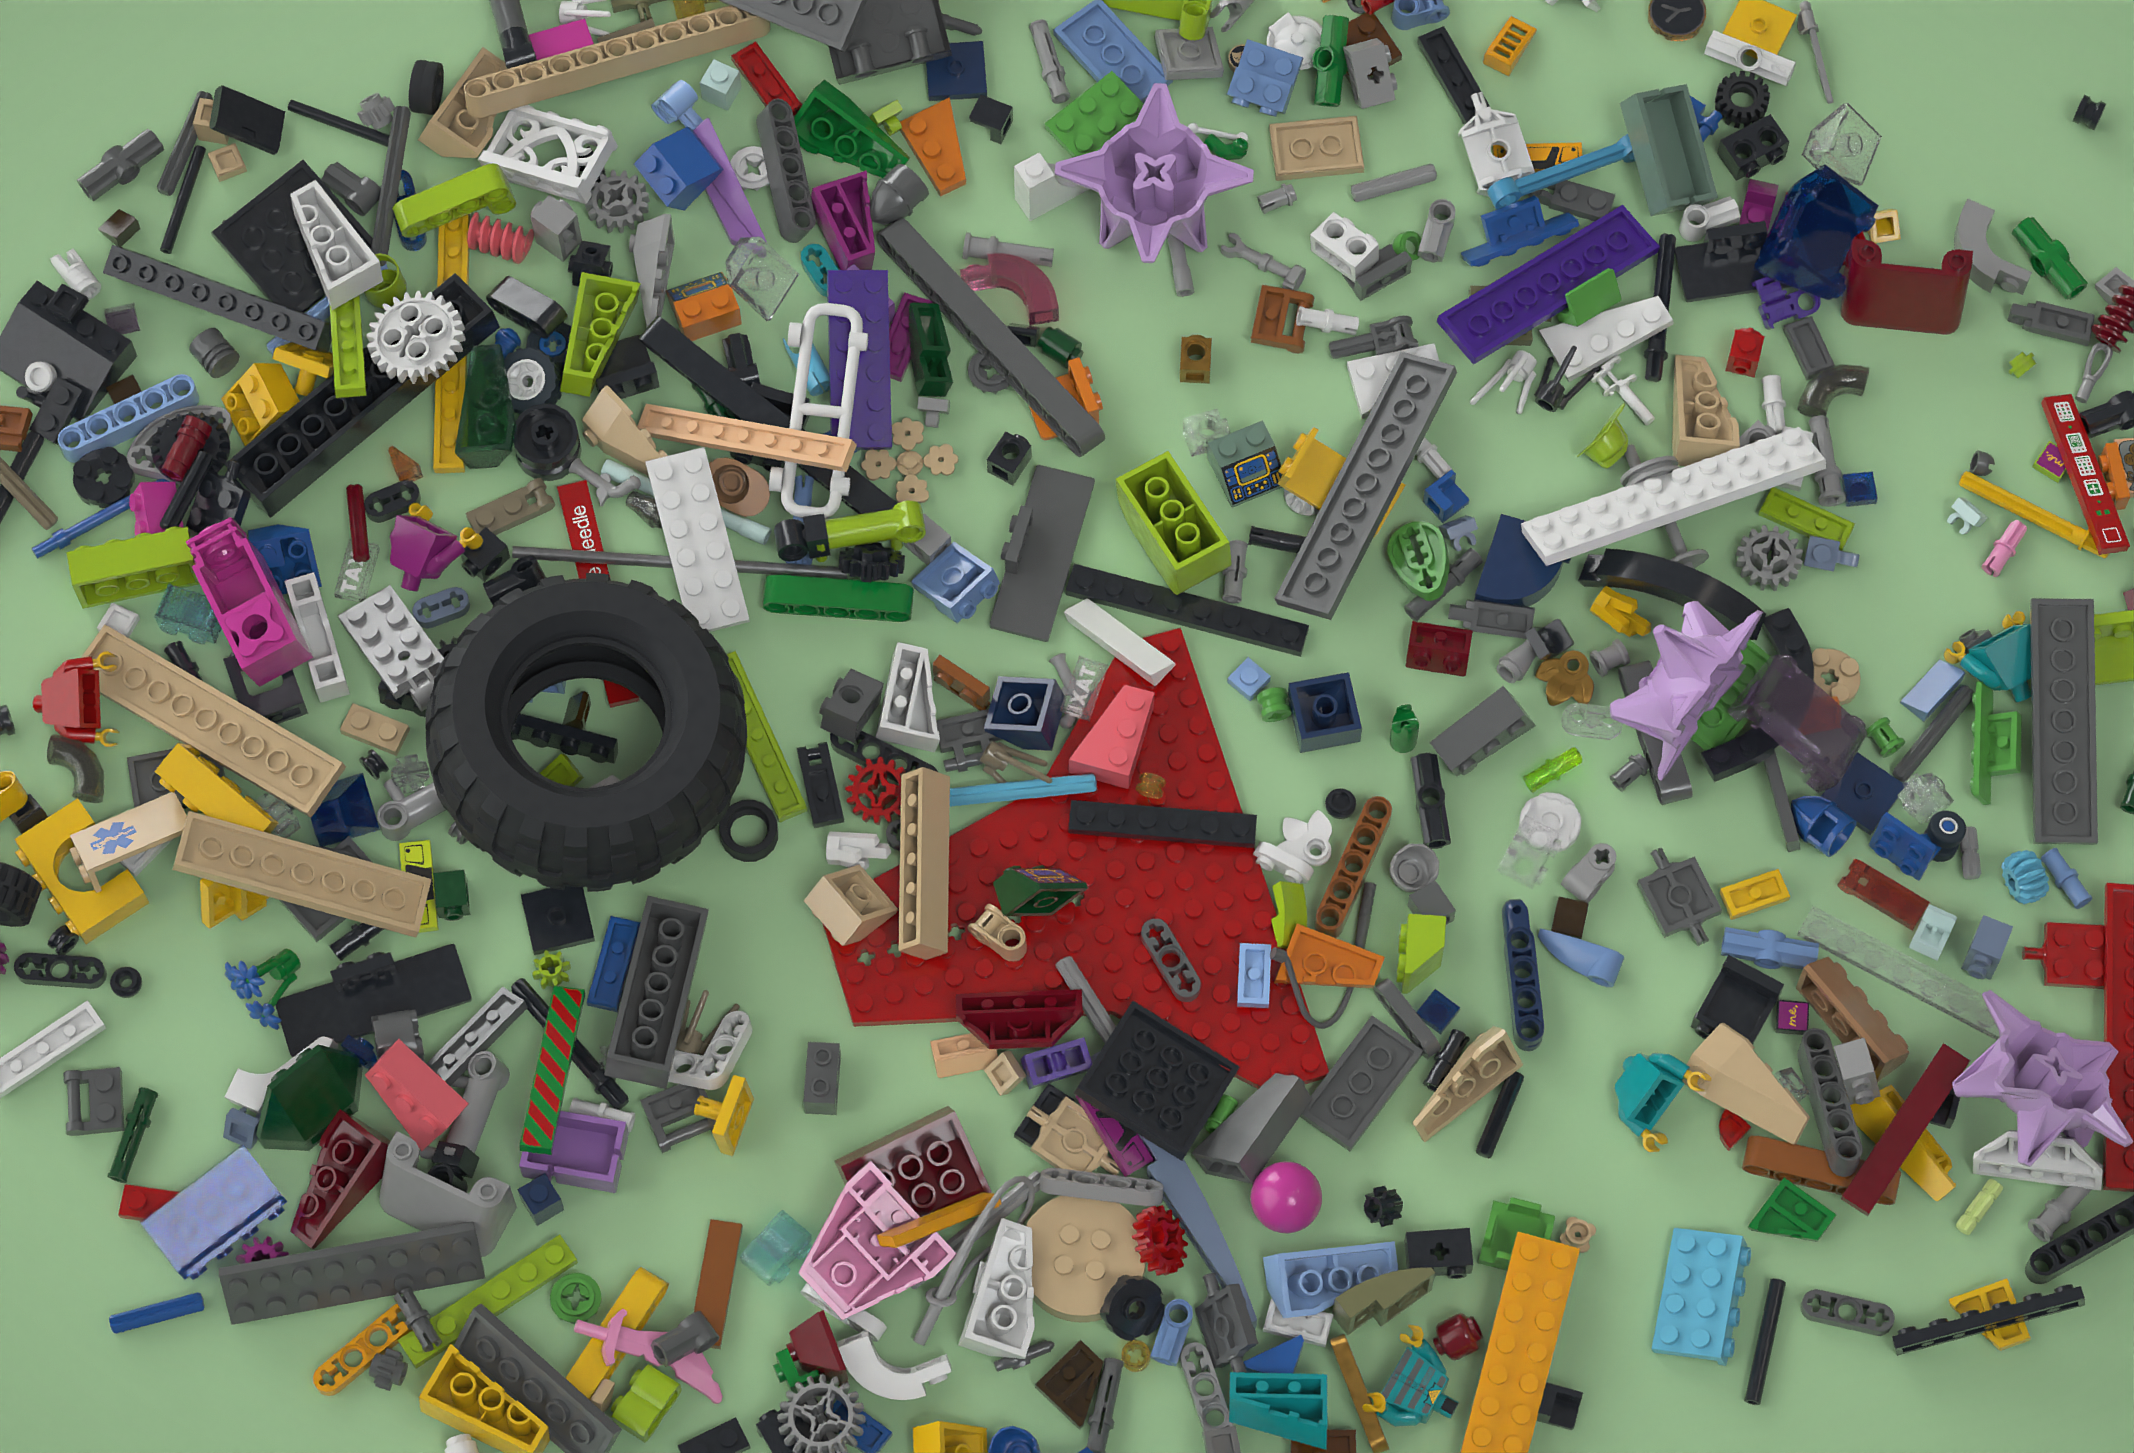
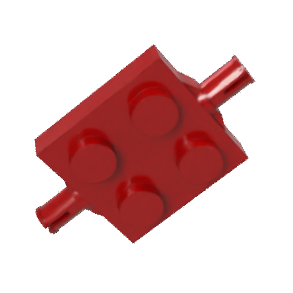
M2047 922L2044 925V942L2042 947H2023V960H2041L2044 969V986L2104 989V925Z

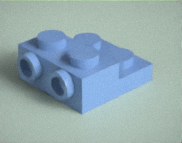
M1247 39L1227 95L1233 97L1232 103L1248 108L1249 104L1252 103L1261 106L1259 112L1274 117L1277 116L1278 112L1285 114L1304 58Z
M956 542L950 544L911 581L914 589L933 601L937 610L956 623L963 618H971L976 611V606L984 598H992L1000 584L992 567Z

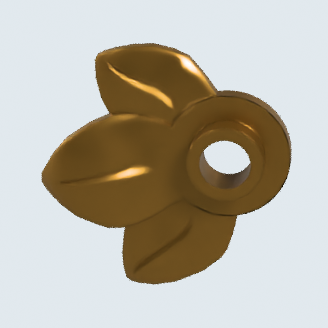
M1575 650L1568 651L1560 658L1545 660L1538 667L1535 677L1541 681L1548 682L1546 696L1550 706L1559 705L1572 696L1580 705L1585 707L1592 698L1594 682L1587 673L1589 662L1583 653ZM1571 660H1576L1579 663V668L1575 671H1571L1567 667Z

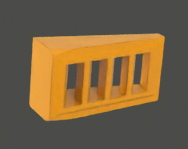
M1511 16L1486 51L1483 64L1510 76L1537 29ZM1512 27H1515L1525 32L1526 35L1523 36L1511 29ZM1507 35H1510L1520 40L1521 42L1517 43L1507 38ZM1505 43V44H1507V45H1509V46L1515 48V50L1513 51V50H1511V49H1509V48L1503 46L1502 44ZM1498 50H1499V51H1501V52H1503V53L1509 55L1510 57L1507 58V57H1505V56H1503V55H1501V54H1499V53H1497V52H1498Z

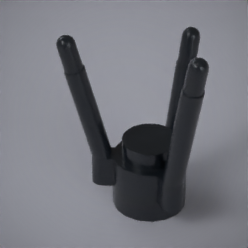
M1576 346L1571 347L1554 380L1549 382L1548 379L1554 358H1548L1540 385L1534 394L1536 396L1535 402L1547 411L1555 412L1558 408L1564 410L1568 401L1594 377L1593 374L1595 372L1598 373L1600 371L1599 366L1592 369L1566 395L1563 393L1565 388L1560 384V381L1577 350Z

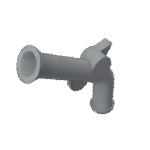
M580 458L575 459L569 468V473L579 475L598 488L596 495L599 498L600 506H603L610 497H623L629 492L639 489L641 486L640 479L634 475L618 486H614L611 484V476L609 474L603 473L598 475L585 466Z
M1065 653L1058 654L1049 660L1055 666L1064 687L1061 690L1066 698L1074 699L1073 691L1078 697L1088 695L1087 698L1094 694L1092 692L1087 694L1075 685L1076 682L1066 663ZM1078 701L1072 702L1071 707L1083 710ZM1067 710L1060 719V726L1064 729H1070L1080 714Z

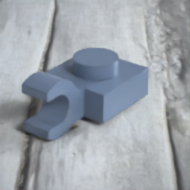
M1810 535L1804 566L1834 571L1836 563L1857 567L1860 555L1839 550L1840 541Z

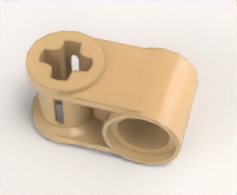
M987 904L984 908L985 912L975 923H970L967 927L969 932L978 941L989 946L1008 961L1020 960L1027 951L1024 930L1009 918L1003 916L1002 911L997 907ZM1009 939H1017L1020 941L1019 944L1014 947H1008L1005 945V942Z

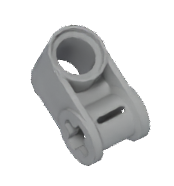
M1604 843L1594 845L1581 861L1566 874L1561 885L1580 901L1590 902L1614 872L1616 862L1615 850L1610 845ZM1603 858L1607 859V864L1605 862L1596 863V859L1599 861L1603 860Z

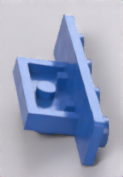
M1534 195L1481 215L1487 243L1461 252L1462 259L1470 266H1484L1491 259L1499 256L1513 255L1520 248L1539 245L1544 242V239L1554 235H1566L1571 232V229L1578 227L1579 222L1569 212L1544 221L1539 199Z

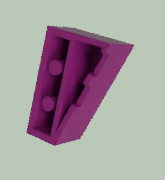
M867 170L812 188L811 200L816 221L840 270H847L853 264L860 270H872L875 244L870 215Z

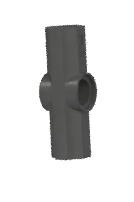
M146 129L123 147L116 145L106 151L102 156L101 163L78 178L77 182L90 200L95 201L118 183L124 185L135 179L140 172V167L163 152L164 147L152 130Z

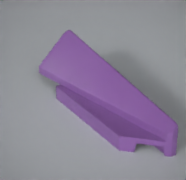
M706 118L693 131L724 170L705 189V192L731 244L738 247L744 245L759 250L762 255H767L769 251L765 236L710 119Z

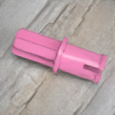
M2019 520L2012 521L2000 540H1996L1993 543L1994 549L1981 566L1987 574L1991 575L1994 571L1993 577L2000 575L2009 558L2015 556V548L2027 531L2026 525Z

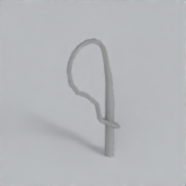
M1016 1176L1006 1181L996 1191L965 1237L940 1286L931 1288L926 1292L925 1297L930 1306L913 1341L920 1345H925L943 1307L951 1306L956 1302V1292L960 1289L973 1267L989 1254L992 1245L968 1263L957 1280L976 1238L1001 1195L1009 1187L1019 1182L1027 1184L1029 1189L1025 1210L1016 1222L1023 1225L1035 1199V1188L1032 1180L1026 1176Z

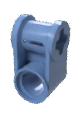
M1395 0L1391 20L1396 28L1409 30L1429 23H1438L1449 16L1450 10L1448 6L1444 5L1443 0ZM1401 10H1407L1411 13H1403Z

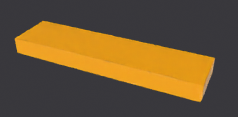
M982 1192L877 1235L879 1245L882 1247L898 1248L980 1215L995 1193ZM1000 1199L998 1200L994 1208H997L1001 1205Z

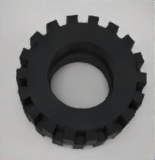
M0 862V925L10 927L28 925L42 891L41 884L27 872Z

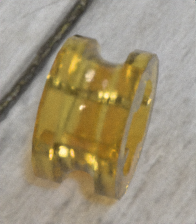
M1141 773L1139 775L1141 783L1136 785V791L1149 798H1161L1163 795L1161 788L1165 787L1166 780L1153 773Z
M1134 1340L1128 1342L1123 1347L1121 1359L1126 1369L1132 1372H1140L1147 1368L1150 1362V1350L1144 1342ZM1134 1349H1139L1144 1360L1141 1362L1138 1359L1137 1363H1132L1128 1352L1132 1351L1134 1353Z

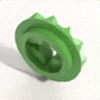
M571 1273L563 1276L555 1283L550 1294L552 1310L560 1320L570 1322L571 1324H575L577 1319L587 1322L589 1318L597 1314L602 1302L601 1291L596 1281L582 1273ZM579 1287L581 1297L586 1298V1300L579 1302L578 1307L574 1310L572 1302L566 1298L573 1297L574 1292Z

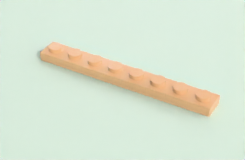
M652 404L645 405L637 425L639 430L646 428L652 438L847 472L857 446L852 439Z

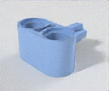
M683 80L674 83L651 105L655 114L667 124L676 122L679 119L685 127H690L694 130L703 122L701 117L692 109L694 103L698 100V95Z

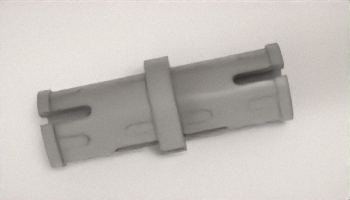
M1241 540L1229 542L1232 565L1223 570L1225 585L1222 600L1232 604L1241 602L1243 579L1247 576L1245 559L1248 544Z

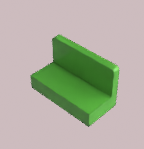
M1608 268L1567 292L1565 296L1568 308L1558 313L1557 317L1559 322L1578 327L1620 302L1622 298L1614 270Z

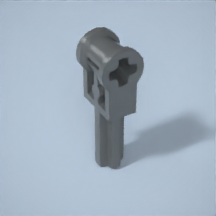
M1404 315L1394 317L1388 321L1370 324V333L1332 341L1329 343L1331 357L1338 359L1374 350L1376 355L1418 347V341L1413 337L1411 329L1413 324L1412 318Z

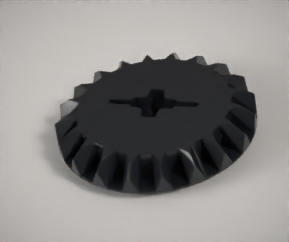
M189 411L186 415L205 421L213 429L208 440H205V446L199 448L198 452L205 451L213 456L214 461L209 471L218 473L227 462L230 454L228 433L223 424L216 421L213 416L208 417L203 412L194 414ZM177 414L176 418L172 420L166 419V423L162 427H158L157 434L152 437V447L150 448L153 462L160 473L170 480L181 483L182 481L174 480L161 471L166 461V456L178 438L177 432L179 428H182L181 424L186 415Z

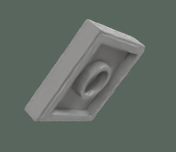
M1207 27L1205 36L1195 41L1183 38L1179 34V29H1160L1155 31L1154 37L1165 80L1223 77L1224 68L1213 27Z

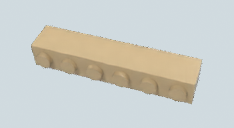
M921 767L901 775L899 951L927 960L948 953L950 776Z

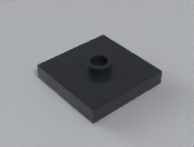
M565 886L564 890L547 888L521 894L534 955L542 954L545 950L551 952L595 941L583 887Z

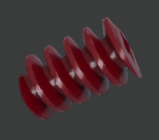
M2120 285L2118 290L2121 295H2114L2111 299L2114 305H2107L2105 307L2108 315L2103 314L2099 316L2098 321L2101 325L2094 324L2091 328L2099 342L2108 345L2114 352L2119 354L2121 349L2116 343L2128 342L2123 335L2124 331L2134 333V329L2130 325L2131 322H2134V287Z

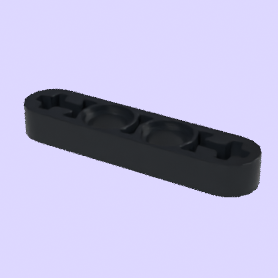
M861 731L854 741V744L858 745L857 752H854L853 744L845 741L841 745L839 744L838 736L833 733L830 734L831 747L836 753L864 767H867V758L863 756V750L868 746H875L880 750V754L877 758L870 759L873 764H877L879 757H883L885 765L891 759H901L907 763L905 773L912 771L913 766L916 767L915 770L925 767L938 772L933 765L864 731ZM887 773V778L898 783L892 774Z

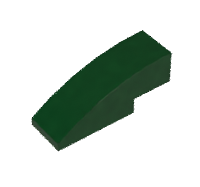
M910 303V351L918 396L946 397L953 384L947 360L951 349L939 304Z

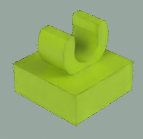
M895 100L872 113L869 118L878 127L883 124L887 134L892 136L902 128L896 116L901 113L903 108L898 100Z

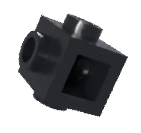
M581 241L576 255H571L569 260L568 272L572 273V285L579 286L582 272L611 278L613 262H610V245Z

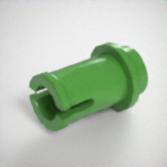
M1223 1094L1211 1117L1206 1122V1131L1211 1134L1234 1113L1239 1104L1238 1101L1229 1095Z

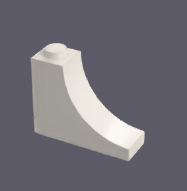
M1040 152L1014 166L1015 200L1029 221L1089 190V188L1055 175L1056 164L1047 163Z

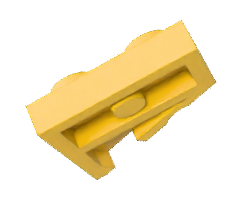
M2007 1278L1949 1299L1950 1306L1959 1314L1970 1310H1979V1313L1992 1310L1991 1306L2004 1301H2010L2011 1304L2017 1303ZM2025 1322L1981 1333L2000 1351L2031 1340Z

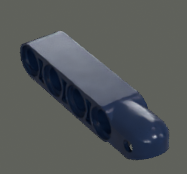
M1510 899L1503 905L1502 922L1513 1036L1515 1044L1519 1049L1533 1051L1540 1046L1544 1034L1535 939L1530 930L1527 906L1521 899ZM1518 939L1524 941L1527 946L1519 949L1514 947L1511 942ZM1525 969L1530 973V976L1528 978H1520L1515 974V971ZM1523 998L1532 1001L1533 1006L1524 1008L1519 1005L1518 1001ZM1531 1028L1537 1033V1036L1527 1038L1521 1031Z

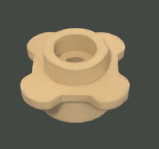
M1576 1217L1568 1218L1566 1220L1567 1228L1565 1233L1561 1234L1559 1238L1560 1243L1580 1248V1253L1587 1252L1590 1248V1238L1596 1234L1595 1226ZM1576 1232H1579V1233L1581 1234V1236H1580V1237H1576V1236H1575V1233H1576Z

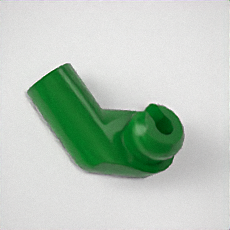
M1212 133L1204 141V144L1207 145L1211 152L1226 160L1242 159L1247 154L1248 143L1243 138H1237L1233 143L1225 144Z

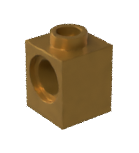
M1202 335L1182 337L1180 382L1210 384L1212 338H1205ZM1191 355H1200L1202 359L1192 360L1189 357Z

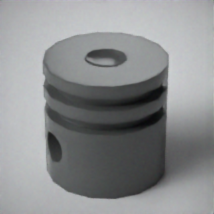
M209 328L200 333L192 341L189 348L190 353L212 378H220L229 373L236 366L240 358L239 353L235 351L233 346L230 345L217 328Z

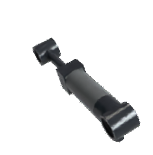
M489 0L507 69L536 61L520 0Z

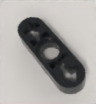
M24 953L14 963V971L19 980L29 985L95 989L103 985L107 978V971L103 963L95 957ZM32 962L35 968L45 969L46 977H43L44 975L41 970H31L30 975H26L22 968L28 967L29 963ZM63 963L68 965L69 972L65 977L56 978L52 975V970L57 964ZM75 965H78L77 967L80 972H89L91 967H95L99 974H93L92 979H88L85 973L76 972Z

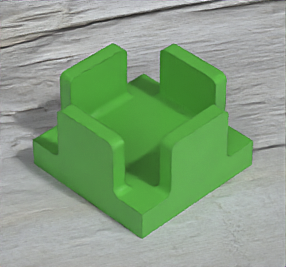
M1513 1197L1510 1198L1509 1204L1493 1200L1478 1263L1507 1271L1517 1232L1550 1240L1555 1216L1540 1212L1541 1204Z

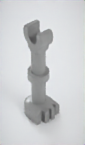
M1230 233L1228 235L1229 242L1235 244V246L1229 248L1222 245L1221 253L1227 258H1244L1258 265V269L1264 272L1269 270L1285 278L1282 283L1284 289L1295 291L1299 289L1306 275L1305 268L1299 265L1290 268L1273 260V256L1268 253L1261 254L1247 247L1237 234Z

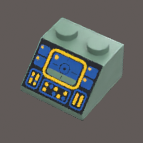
M1263 420L1208 442L1207 459L1232 508L1282 488L1277 484L1282 477V474L1278 472L1282 465L1276 446Z

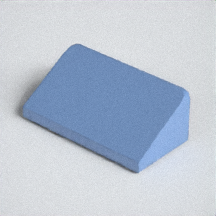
M1939 659L1900 703L1925 722L1963 681L1965 672Z

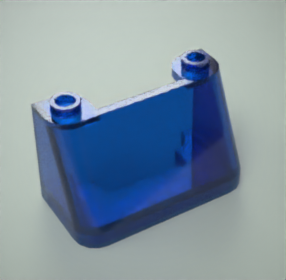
M1826 164L1822 165L1798 180L1786 194L1755 262L1754 269L1763 276L1825 300L1839 298L1846 289V277L1839 273L1850 249L1852 240L1862 231L1865 233L1872 228L1876 221L1874 215L1879 205Z

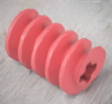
M475 212L468 228V247L472 250H476L479 247L480 252L485 254L490 251L494 257H498L501 254L502 259L508 261L512 258L514 263L520 264L530 251L534 232L533 229H530L528 234L524 236L523 226H519L516 232H512V223L510 222L507 223L504 229H501L500 219H497L492 226L490 225V216L488 215L485 216L482 222H479V213Z

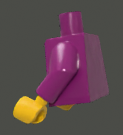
M413 503L409 506L410 516H396L394 530L390 533V563L405 571L401 587L417 592L422 579H438L442 572L465 552L464 548L466 546L470 549H477L482 545L483 538L472 528L465 527L460 532L461 539L457 541V535L429 522L433 512L427 505L421 506L419 503Z

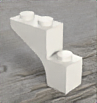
M323 1036L315 1040L304 1050L308 1048L313 1049L318 1044L337 1049L339 1045L333 1039ZM300 1053L277 1070L266 1074L249 1073L238 1068L225 1098L231 1103L261 1114L267 1086L271 1083L272 1077L281 1069L287 1070L296 1063V1058Z

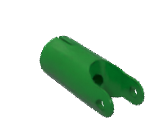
M1405 704L1396 709L1393 717L1390 745L1399 753H1408L1417 744L1419 722L1412 711V706Z

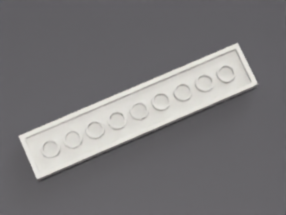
M1800 427L1766 439H1760L1743 447L1732 449L1720 455L1703 459L1694 464L1674 469L1671 473L1648 478L1645 481L1619 488L1616 491L1564 507L1561 510L1535 517L1532 520L1521 523L1522 533L1545 565L1548 566L1826 469V459Z

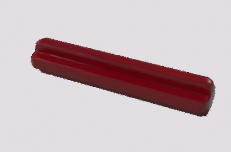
M350 484L347 486L346 491L353 560L357 563L367 562L370 559L363 487L360 484Z

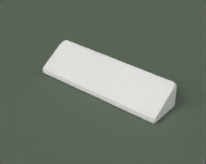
M1088 598L1064 612L1070 624L1154 686L1176 665L1175 662Z

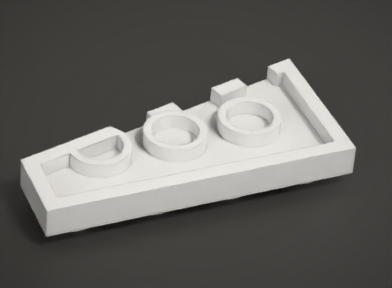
M1659 296L1601 312L1578 327L1562 323L1541 329L1539 332L1559 367H1561L1571 347H1577L1564 373L1568 382H1571L1670 327L1674 322Z

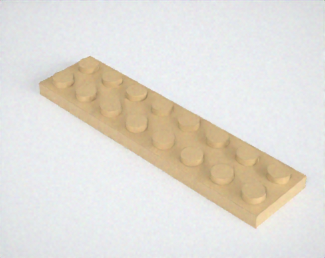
M188 811L172 869L415 938L420 930L431 879L191 811Z

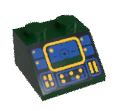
M1043 865L1033 868L1009 867L1003 871L1004 874L993 882L1003 916H1052L1088 889L1087 883L1059 868H1045Z

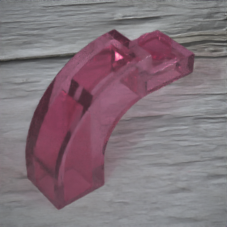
M994 253L987 254L988 265L974 264L966 267V269H960V278L973 291L1002 288L1018 295L1026 307L1030 326L1059 321V307L1052 283L1042 270L1028 260L1011 254Z

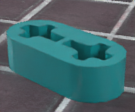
M819 244L807 245L801 252L802 267L817 291L827 297V283L824 284L823 274L827 275L828 270H838L823 246ZM810 255H814L816 258L819 257V267L813 260H809Z

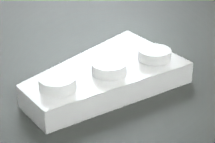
M1435 343L1347 361V369L1361 420L1369 416L1400 353L1405 352L1439 361Z

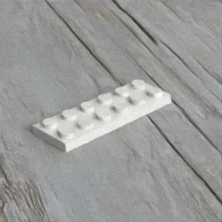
M705 447L646 461L682 605L697 618L701 628H706L709 632L750 622Z

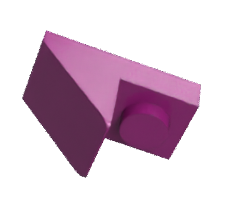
M1750 179L1739 225L1765 221L1768 231L1779 185Z

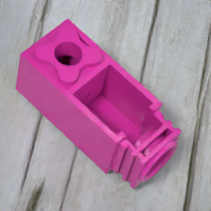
M232 517L205 528L198 535L186 541L196 562L191 567L241 669L259 687L313 658L264 556L248 540L246 532Z

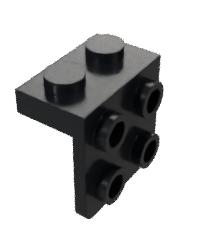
M640 335L617 341L600 377L596 379L598 394L606 385L620 399L659 388L654 362H651L646 346L639 341Z

